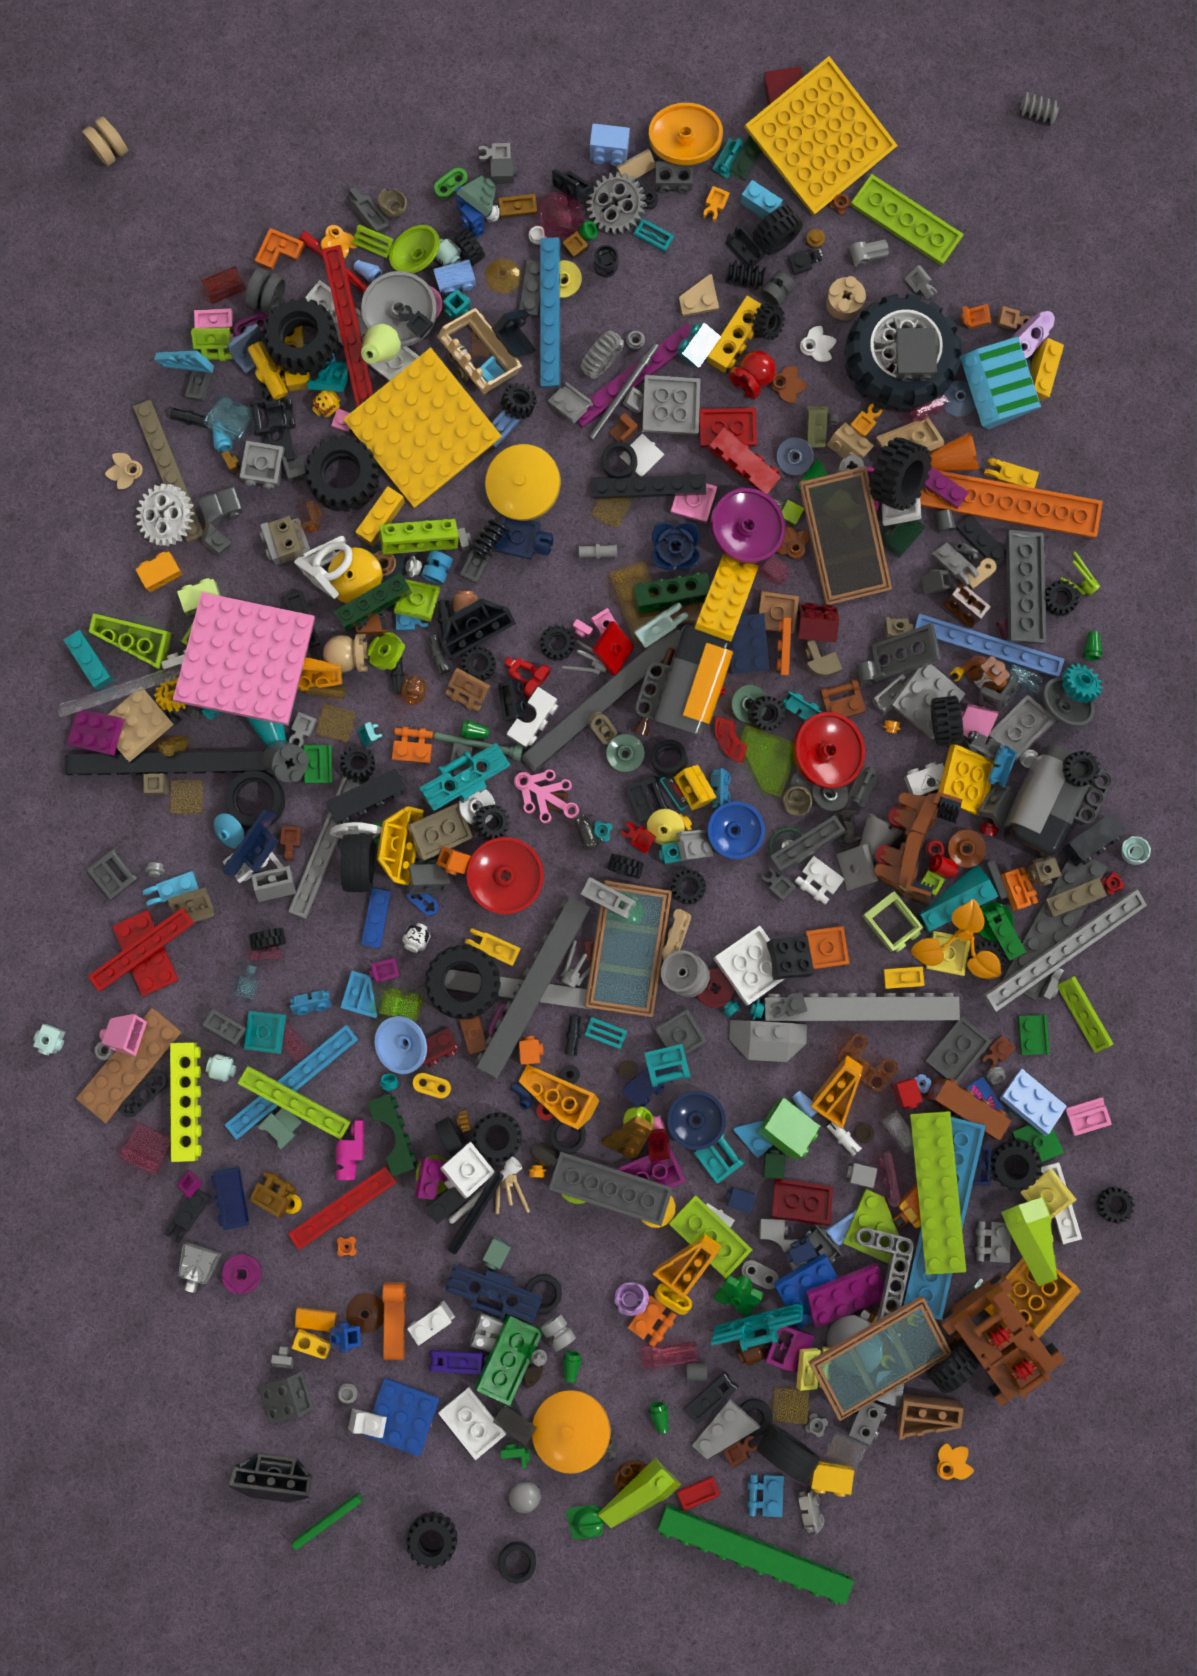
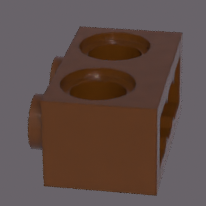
M962 582L949 594L942 604L970 628L979 622L991 607Z

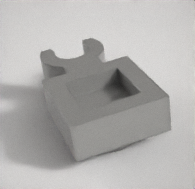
M492 143V149L486 146L479 147V153H486L485 156H479V160L482 163L487 162L489 159L511 158L510 143Z
M298 712L291 728L296 733L289 738V742L293 744L295 739H299L300 743L298 746L302 748L304 736L310 738L317 719Z
M1058 968L1050 974L1040 995L1041 998L1051 1000V998L1056 996L1059 990L1057 987L1058 980L1064 970Z

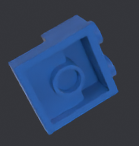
M460 185L455 189V201L457 203L456 209L461 214V226L463 230L467 228L472 232L473 236L478 238L484 233V214L456 194L462 188Z

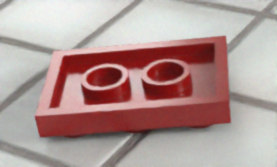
M756 408L699 410L700 448H707L723 428L731 431L740 442H744L749 447L757 446Z

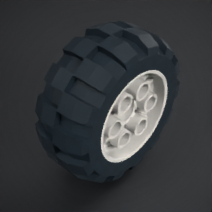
M907 293L905 298H899L898 294H892L882 297L879 303L872 302L861 311L859 318L854 321L846 340L844 354L846 355L845 367L848 378L854 379L856 383L854 388L863 398L869 396L875 400L873 405L885 410L890 406L896 407L897 412H911L913 407L924 408L934 403L936 398L943 395L951 385L960 366L959 358L962 354V344L959 336H956L957 326L951 316L946 318L941 313L943 308L932 300L929 304L920 301V295ZM897 328H935L937 373L934 379L930 381L913 379L909 382L896 379L897 349L896 343H894V334ZM885 335L892 336L893 340L886 339ZM874 345L883 346L885 348L874 350ZM886 353L890 357V359L886 358L884 354ZM891 365L895 368L893 373L887 371Z

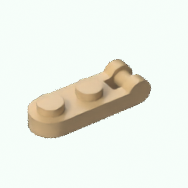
M676 909L673 913L675 921L673 927L668 932L667 944L662 950L664 960L675 951H680L691 915L681 909Z

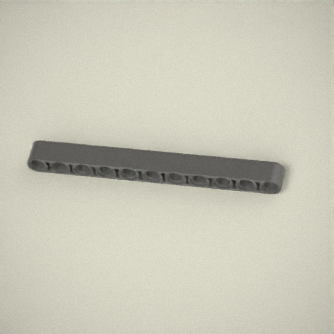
M677 625L675 629L655 641L530 748L521 759L533 772H536L540 765L543 766L552 758L555 752L558 753L566 746L569 740L572 741L581 733L580 731L583 728L586 729L589 726L588 719L593 713H605L612 703L615 704L619 701L626 691L629 692L638 684L637 682L640 679L643 680L650 664L654 662L662 663L668 648H673L675 652L682 629Z

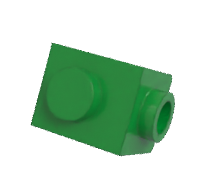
M513 1442L506 1443L505 1447H501V1459L521 1457L522 1469L527 1468V1463L530 1462V1452L525 1450V1445L517 1446Z

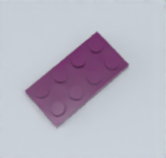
M876 1263L806 1291L813 1326L818 1328L880 1302L884 1287L879 1266Z

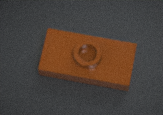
M479 1016L472 1019H459L469 1054L486 1050L488 1047L485 1046L486 1039Z

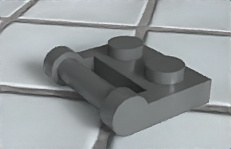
M116 849L108 852L87 869V872L110 900L115 899L129 886L139 880L138 876L133 874L118 856L119 853ZM110 860L115 863L127 878L124 882L119 879L107 864Z

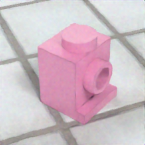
M608 608L592 617V623L600 636L606 629L603 623L615 621Z

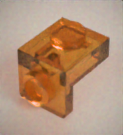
M314 501L306 503L311 521L301 524L304 532L312 533L319 530L318 527L322 526L319 517L323 515L320 506H315Z

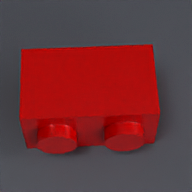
M908 1078L891 1084L898 1106L908 1110L918 1107V1103L923 1102L916 1079Z

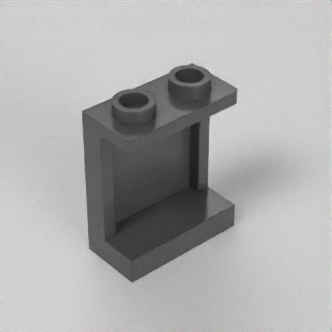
M897 328L894 334V343H896L897 349L896 379H901L903 382H909L913 379H920V381L934 379L937 373L935 328Z

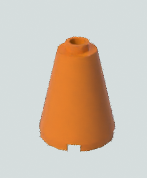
M971 432L930 452L929 456L932 457V461L929 464L937 471L979 470Z

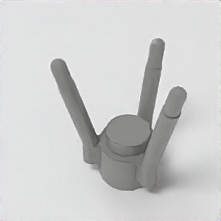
M578 639L576 640V643L593 653L592 647ZM577 650V653L592 659L591 666H594V668L570 665L561 666L562 669L593 672L599 674L600 671L604 673L606 671L605 666L596 655L593 656L581 650Z
M576 940L572 943L565 968L561 974L563 977L561 981L571 988H575L576 985L580 986L581 982L590 973V967L581 976L578 973L587 954H583L574 970L571 968L569 970L577 943Z

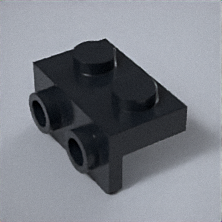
M556 169L552 171L553 187L574 200L579 201L594 193V186L574 173L568 171L563 174Z
M511 678L507 682L499 683L503 721L508 722L527 717V705L524 701V685L522 680Z

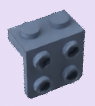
M258 324L248 326L244 333L232 338L227 345L233 359L246 375L257 369L248 352V347L257 342H262L266 348L263 333Z

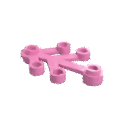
M548 769L544 773L536 775L520 772L515 776L514 784L518 790L522 791L526 813L532 814L536 810L534 803L531 802V790L537 795L542 823L547 824L552 819L547 809L546 800L562 809L567 818L574 819L579 815V807L575 803L567 804L551 794V792L560 790L570 791L572 783L568 779L539 787L534 783L543 780L549 782L555 780L556 774L553 770ZM549 772L553 773V777L551 779L547 778V774ZM523 778L527 779V783L525 785H522L520 783L521 779ZM565 782H568L569 787L566 789L563 788V784ZM529 804L533 805V809L531 811L526 810V807ZM574 808L575 813L569 814V809ZM545 814L549 815V819L547 821L542 820V817Z

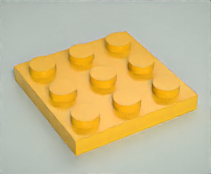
M956 744L950 745L938 792L963 799L960 809L979 816L977 810L991 788L988 776L992 766H996L993 763L994 760H989Z

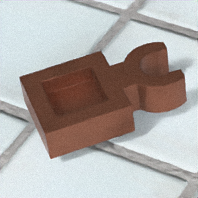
M1000 1035L988 1048L992 1053L983 1056L981 1061L985 1062L988 1058L991 1059L992 1064L988 1067L991 1069L996 1067L998 1059L1004 1062L1016 1047L1003 1035Z
M755 1436L747 1437L744 1444L742 1440H739L723 1450L731 1468L750 1458L748 1452L757 1451L758 1445L753 1448L750 1445Z

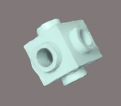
M43 1024L34 1036L33 1041L35 1043L33 1046L39 1048L38 1052L48 1056L50 1053H57L63 1047L64 1040L62 1039L65 1031L48 1024Z

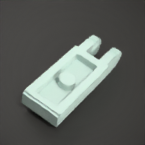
M680 603L670 607L667 611H663L634 631L645 648L675 629L678 624L688 617L686 612L680 614L674 620L670 617L682 607Z

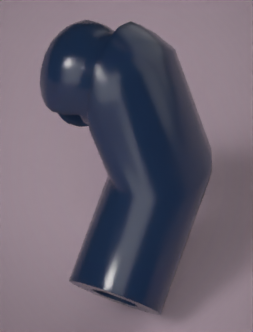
M515 1082L511 1091L519 1095L520 1107L527 1110L532 1106L533 1102L531 1093L525 1087Z

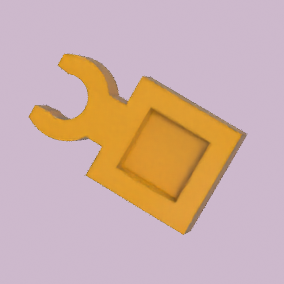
M713 186L705 203L708 207L704 210L703 218H706L707 214L711 213L713 214L712 222H715L718 215L717 210L723 212L730 193Z
M873 403L869 405L867 414L861 411L850 424L864 438L877 423L873 419L879 418L882 413L881 409L878 413L872 412Z

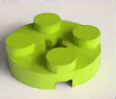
M385 632L383 636H377L371 642L368 648L369 662L377 669L392 670L405 650V644L394 633Z

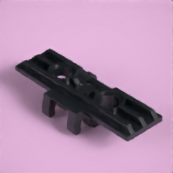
M256 376L258 399L250 401L256 428L254 434L255 436H264L265 444L284 447L283 457H286L287 461L295 460L290 429L296 427L292 399H287L286 402L285 397H282L277 401H267L271 394L266 384L261 382ZM260 408H266L268 411L269 427L263 428ZM281 432L283 437L281 440L275 441L273 440V434Z

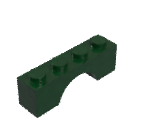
M388 1094L368 1101L373 1121L386 1123L395 1134V1147L386 1158L392 1177L415 1169V1164L418 1163L415 1152L411 1153L409 1145H412L409 1134H405L402 1127L405 1126L402 1115L398 1116L396 1108H399L396 1097Z

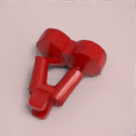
M507 657L504 661L505 665L510 668L508 674L512 678L522 680L523 685H525L523 694L529 699L537 687L540 688L551 673V668L545 664L536 669L534 664L520 658L514 661L512 658ZM518 669L529 670L533 674V678L523 680L518 673Z

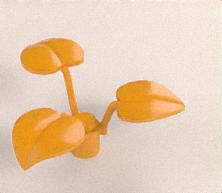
M975 899L954 910L952 921L959 929L955 931L954 935L943 947L940 946V942L937 939L925 938L915 943L911 949V954L920 962L928 966H936L944 959L942 951L956 937H959L962 941H970L971 955L974 958L968 960L967 966L972 974L984 979L997 978L1002 974L1000 961L994 953L980 951L977 955L975 954V938L973 934L980 932L985 922L982 910Z

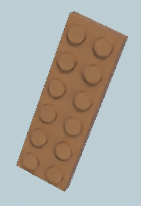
M151 1008L143 1018L147 1024L136 1056L114 1052L76 1098L104 1123H108L121 1107V1104L133 1093L168 1051L170 1043H174L183 1033L154 1008Z

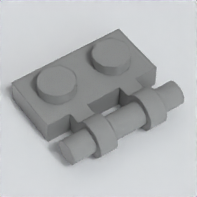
M978 1221V1227L975 1229V1235H977V1246H975V1253H977L976 1261H984V1254H989L990 1262L1010 1263L1011 1234L1006 1223L990 1221V1229H985L986 1221ZM985 1236H990V1247H985Z

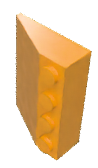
M1022 1258L1006 1276L1014 1288L1007 1295L1037 1337L1040 1338L1081 1291L1077 1285L1057 1268V1280L1038 1286L1024 1258ZM992 1304L984 1309L991 1316L997 1312Z

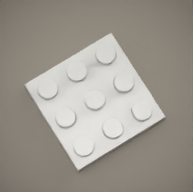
M761 926L713 958L746 1006L784 980H773L772 961L767 948V942L770 939Z

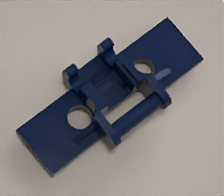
M453 1265L445 1288L446 1292L471 1300L470 1309H478L500 1317L502 1321H504L506 1314L534 1323L543 1296L513 1286L512 1283L515 1277L510 1275L505 1277L494 1273V1269L488 1268L486 1275L461 1266ZM473 1281H477L481 1286L480 1291L477 1293L470 1290V1284ZM480 1295L502 1303L504 1305L503 1310L478 1301ZM509 1295L517 1297L518 1302L515 1306H510L508 1303Z

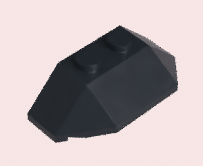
M481 598L448 616L441 646L448 659L451 660L510 628L516 622L508 607Z
M257 1453L242 1463L233 1466L229 1487L250 1498L291 1503L309 1498L313 1477L298 1458Z

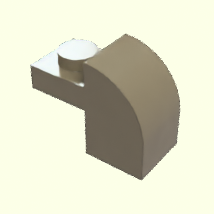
M815 640L807 642L804 653L808 660L811 659V661L807 662L805 667L812 675L826 678L842 671L836 652L821 657Z

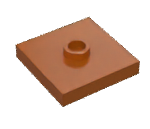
M844 926L805 931V936H808L814 969L850 964Z

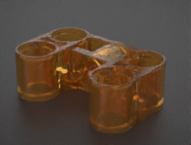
M863 1034L851 1035L837 1052V1062L839 1064L842 1062V1053H849L850 1058L863 1066L859 1082L872 1091H881L898 1071L897 1062L893 1059L885 1058L874 1068L860 1056L867 1047V1038ZM855 1037H859L862 1040V1045L859 1048L853 1045ZM886 1062H890L893 1066L889 1073L885 1072L883 1068ZM874 1077H878L881 1081L877 1088L871 1084Z

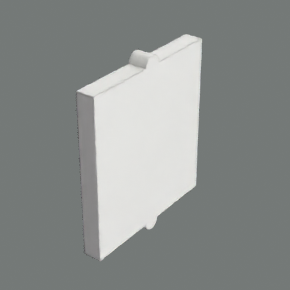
M643 434L630 445L637 455L638 465L635 472L640 477H643L664 456V453L655 446V442H651ZM624 451L619 457L630 465V456Z

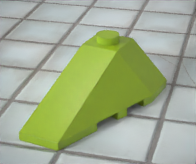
M1041 1197L1001 1212L1007 1228L1037 1285L1042 1286L1057 1280L1056 1260L1053 1251L1054 1240L1051 1232L1052 1221L1044 1198Z
M655 1458L598 1513V1516L610 1528H613L664 1501L681 1486V1483Z

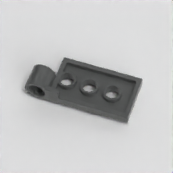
M930 623L873 644L872 650L875 662H862L856 666L859 685L866 686V683H871L870 685L877 684L941 661L934 625ZM921 643L922 649L920 652L916 653L915 648L918 644ZM905 650L904 657L899 659V652ZM888 656V662L882 665L883 657Z

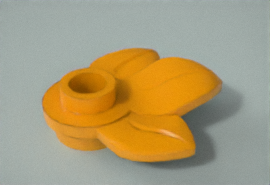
M337 225L328 226L325 231V237L321 241L322 249L341 245L344 260L348 255L349 248L355 249L358 246L352 244L354 237L349 233L343 232Z
M948 1443L940 1448L938 1452L939 1463L936 1470L942 1479L949 1480L954 1477L963 1480L974 1472V1469L965 1463L968 1457V1448L959 1446L952 1449ZM944 1466L950 1467L948 1472H943Z

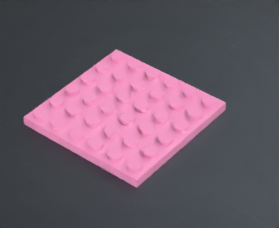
M201 592L173 701L288 726L315 616Z

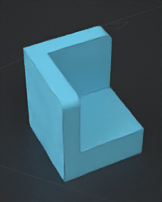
M491 356L480 367L483 371L482 377L486 382L506 373L496 363L494 356Z

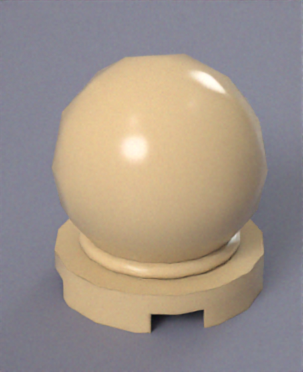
M356 634L354 640L345 635L332 637L324 646V661L341 666L342 673L349 672L357 667L358 672H367L368 667L364 665V659H368L367 642H363L365 634Z

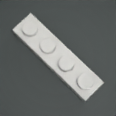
M1059 1162L1041 1167V1175L1052 1168L1066 1186ZM1071 1204L1054 1217L1062 1244L1082 1239Z

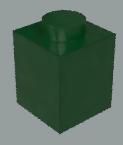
M769 1149V1153H764L763 1177L784 1179L786 1155L781 1154V1150Z

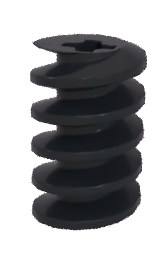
M737 260L732 265L729 262L725 283L732 279V283L735 285L739 280L740 287L747 282L748 289L752 284H754V290H757L759 286L762 289L766 267L759 272L758 265L752 270L751 264L745 268L744 262L739 267L737 266Z
M489 519V526L485 525L483 527L484 531L479 532L480 538L475 537L474 541L476 544H470L471 550L485 561H487L486 555L492 557L490 549L497 550L494 544L501 545L498 538H506L503 532L510 533V530L498 520Z

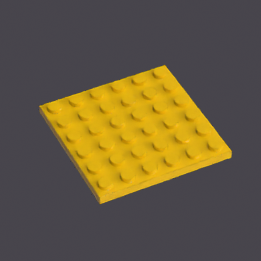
M830 56L744 126L813 216L830 203L836 195L842 193L898 146Z
M431 347L343 419L358 439L366 444L367 449L371 450L375 460L414 508L418 507L502 438L501 434Z

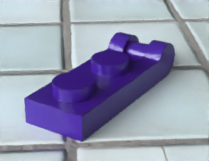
M430 1350V1357L432 1358L431 1364H429V1371L481 1374L483 1370L484 1353ZM439 1358H443V1365L439 1364Z

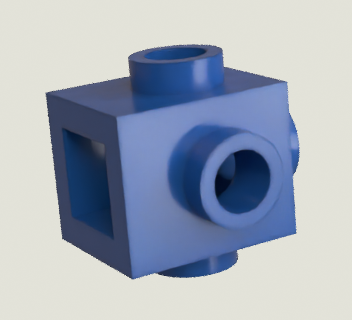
M349 1322L337 1323V1327L330 1328L329 1339L331 1348L339 1349V1352H349L351 1348L361 1346L360 1326L349 1325Z

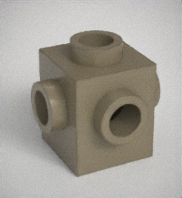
M1043 857L1033 860V865L1027 867L1028 877L1033 885L1040 883L1041 886L1053 883L1052 879L1061 876L1055 857L1044 860Z

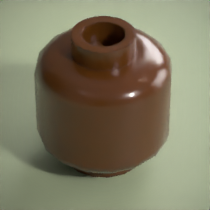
M738 1342V1349L735 1351L742 1364L745 1363L747 1366H751L764 1359L763 1351L766 1350L764 1344L750 1347L747 1351H742L740 1342Z

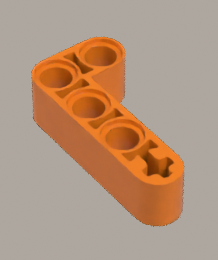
M385 1282L383 1285L384 1360H404L405 1357L404 1307H406V1282Z

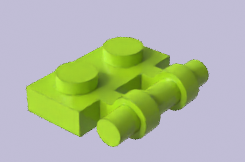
M192 328L193 349H201L199 353L207 357L208 361L220 360V362H224L227 359H233L231 353L225 351L231 340L230 328ZM208 349H218V352H209Z

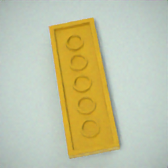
M723 553L694 629L731 642L759 566L737 562Z

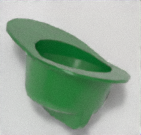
M589 1505L568 1509L565 1513L572 1538L589 1539L601 1536L603 1534L604 1521L598 1516V1513L603 1508L597 1505Z

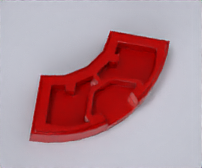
M716 717L715 735L723 752L734 761L743 763L748 745L741 742L737 737L735 731L736 722Z

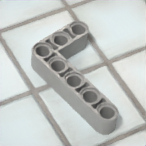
M860 1228L854 1235L857 1244L891 1253L877 1316L878 1321L899 1309L902 1305L913 1253V1243L905 1237L869 1228ZM863 1231L869 1234V1240L865 1243L860 1240V1234ZM882 1236L888 1239V1245L884 1248L879 1244ZM901 1241L907 1243V1250L905 1252H901L898 1248ZM898 1260L903 1263V1269L900 1272H897L894 1268V1264ZM894 1280L899 1283V1289L895 1292L890 1288V1284ZM889 1300H893L895 1303V1308L892 1311H888L886 1308V1303ZM898 1322L893 1324L895 1330L897 1329ZM883 1330L880 1332L882 1334L889 1335L887 1331Z

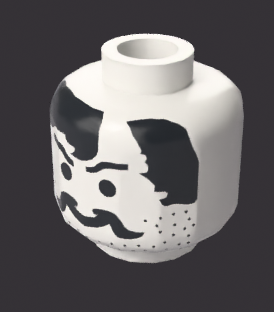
M423 924L410 925L402 938V942L405 944L404 948L414 953L423 951L431 935Z

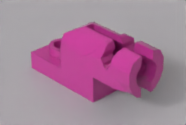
M355 1120V1124H352L351 1135L355 1136V1140H339L337 1143L336 1164H340L343 1168L336 1170V1180L355 1179L357 1168L355 1160H364L365 1120Z

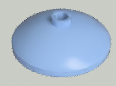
M403 1016L388 1018L380 1024L375 1034L376 1053L383 1065L389 1070L398 1074H408L417 1070L423 1064L427 1054L426 1039L420 1027L411 1019Z

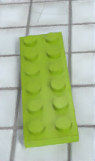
M873 174L870 175L850 205L941 266L944 265L964 235Z

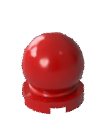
M752 351L742 359L740 368L734 367L729 372L730 375L728 377L734 387L738 388L740 386L746 392L744 395L747 398L755 400L761 394L760 388H764L772 382L776 374L775 361L767 352Z

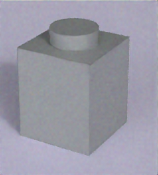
M852 1162V1165L847 1168L846 1177L849 1178L848 1182L874 1188L877 1168Z

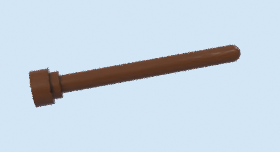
M673 648L667 649L662 664L670 665L674 654ZM661 668L659 670L658 676H660L662 673ZM653 686L651 695L654 694L656 691L655 686ZM648 703L646 705L644 713H647L650 710V705ZM642 716L641 722L639 721L638 724H635L633 731L648 736L650 730L648 729L649 718Z

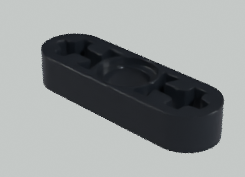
M162 1072L153 1073L121 1104V1113L125 1117L136 1116L167 1086V1075ZM162 1076V1085L157 1084L153 1089L147 1086L148 1083L153 1085L156 1082L155 1077ZM142 1089H147L150 1093L147 1100H142L139 1096ZM135 1096V1099L142 1105L139 1106V1104H136L133 1107L134 1112L127 1113L126 1105H132L135 1102V1100H133V1097Z

